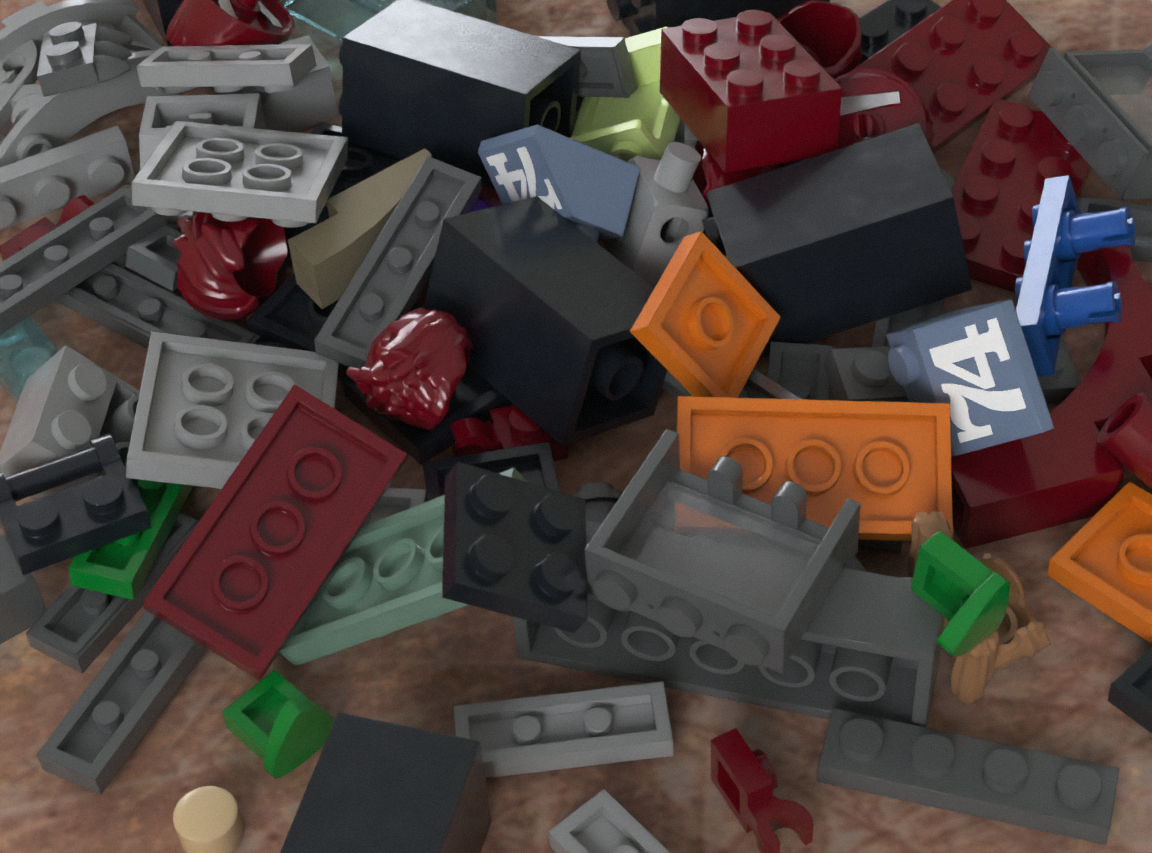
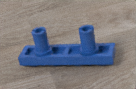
M1069 175L1045 179L1040 204H1036L1032 208L1033 236L1031 240H1026L1024 243V260L1026 265L1024 275L1017 277L1015 282L1016 313L1037 377L1054 375L1061 335L1065 334L1066 328L1104 322H1121L1123 314L1122 299L1120 293H1118L1116 281L1086 287L1071 286L1077 258H1080L1082 252L1126 245V247L1134 246L1136 238L1135 224L1133 218H1131L1132 212L1129 206L1121 207L1117 210L1081 214Z

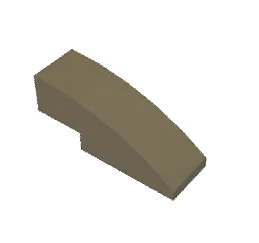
M424 148L329 198L326 202L329 218L288 240L296 283L321 309L339 300L426 157H432V154Z

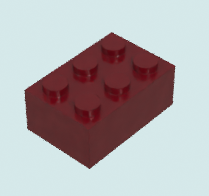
M747 10L739 13L735 18L715 21L695 18L685 21L682 26L661 29L660 93L725 173L813 158L837 150L842 88L770 12Z

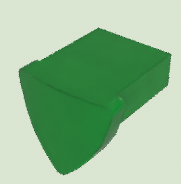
M939 530L920 545L910 590L950 621L938 637L936 643L949 654L956 657L970 652L1001 625L1009 602L1010 583L999 573L990 570Z
M275 669L222 711L226 727L264 761V769L276 779L290 773L314 755L325 744L335 720L322 706L308 699Z

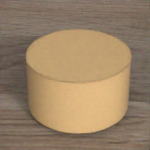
M217 786L198 787L185 794L175 807L173 823L180 844L186 853H232L240 844L244 834V825L236 799L229 791Z

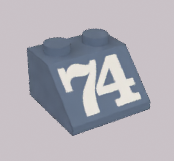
M538 124L481 141L478 154L502 204L537 196L596 243L623 236L640 167Z
M1012 299L953 310L886 334L891 348L888 353L889 367L895 380L904 387L908 402L950 403L951 456H958L1025 438L1054 428Z

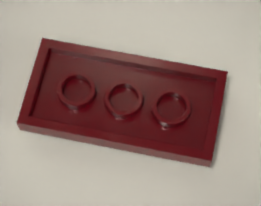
M951 0L852 71L861 69L886 71L904 80L915 91L928 110L929 118L933 122L932 131L935 137L932 140L934 145L932 152L934 154L987 115L995 98L1007 100L1033 81L1051 46L1007 0Z
M995 98L950 191L955 202L970 278L1015 292L1016 279L1024 275L1026 266L1024 243L1026 240H1031L1033 236L1032 208L1034 205L1040 204L1045 179L1069 175L1077 199L1083 190L1092 167L1042 111L1000 98Z
M294 384L143 601V608L261 681L404 465L407 453Z

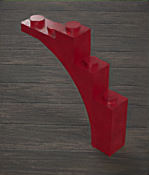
M1123 245L1082 252L1080 258H1078L1077 270L1087 286L1116 281L1118 293H1120L1122 299L1123 314L1121 322L1103 323L1105 332L1104 343L1096 361L1070 395L1049 412L1054 428L1036 435L951 457L953 527L964 549L1093 517L1116 495L1118 483H1121L1124 478L1123 464L1097 442L1098 434L1110 416L1132 396L1143 392L1152 399V283H1146L1138 271L1129 246Z

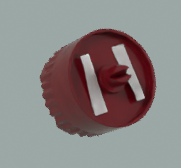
M182 0L168 26L165 37L173 46L279 45L282 42L288 41L295 28V23L290 12L279 0Z
M877 69L856 70L835 79L842 88L837 150L918 123L931 150H933L932 140L935 134L932 131L933 122L929 118V112L915 91L904 80L894 74Z

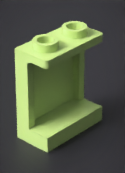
M663 28L625 38L638 88L629 98L583 97L572 136L569 138L626 162L636 156L661 160L667 144L674 142L680 122L679 115L660 93L661 29Z

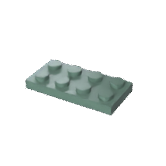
M515 468L498 473L528 482ZM445 495L363 526L279 653L294 666H298L467 606L468 604L442 598Z

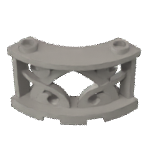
M68 0L46 6L40 1L1 21L4 29L0 31V167L62 146L77 132L96 119L124 107L145 104L147 96L179 95V93H166L164 87H141L136 66L159 48L166 45L135 18L139 7L131 0ZM80 22L82 26L97 23L98 28L115 29L132 38V43L125 46L132 55L123 60L130 65L131 70L116 78L46 97L43 96L40 84H34L37 79L43 36L48 35L52 28L60 24ZM12 115L14 127L5 137L2 131Z

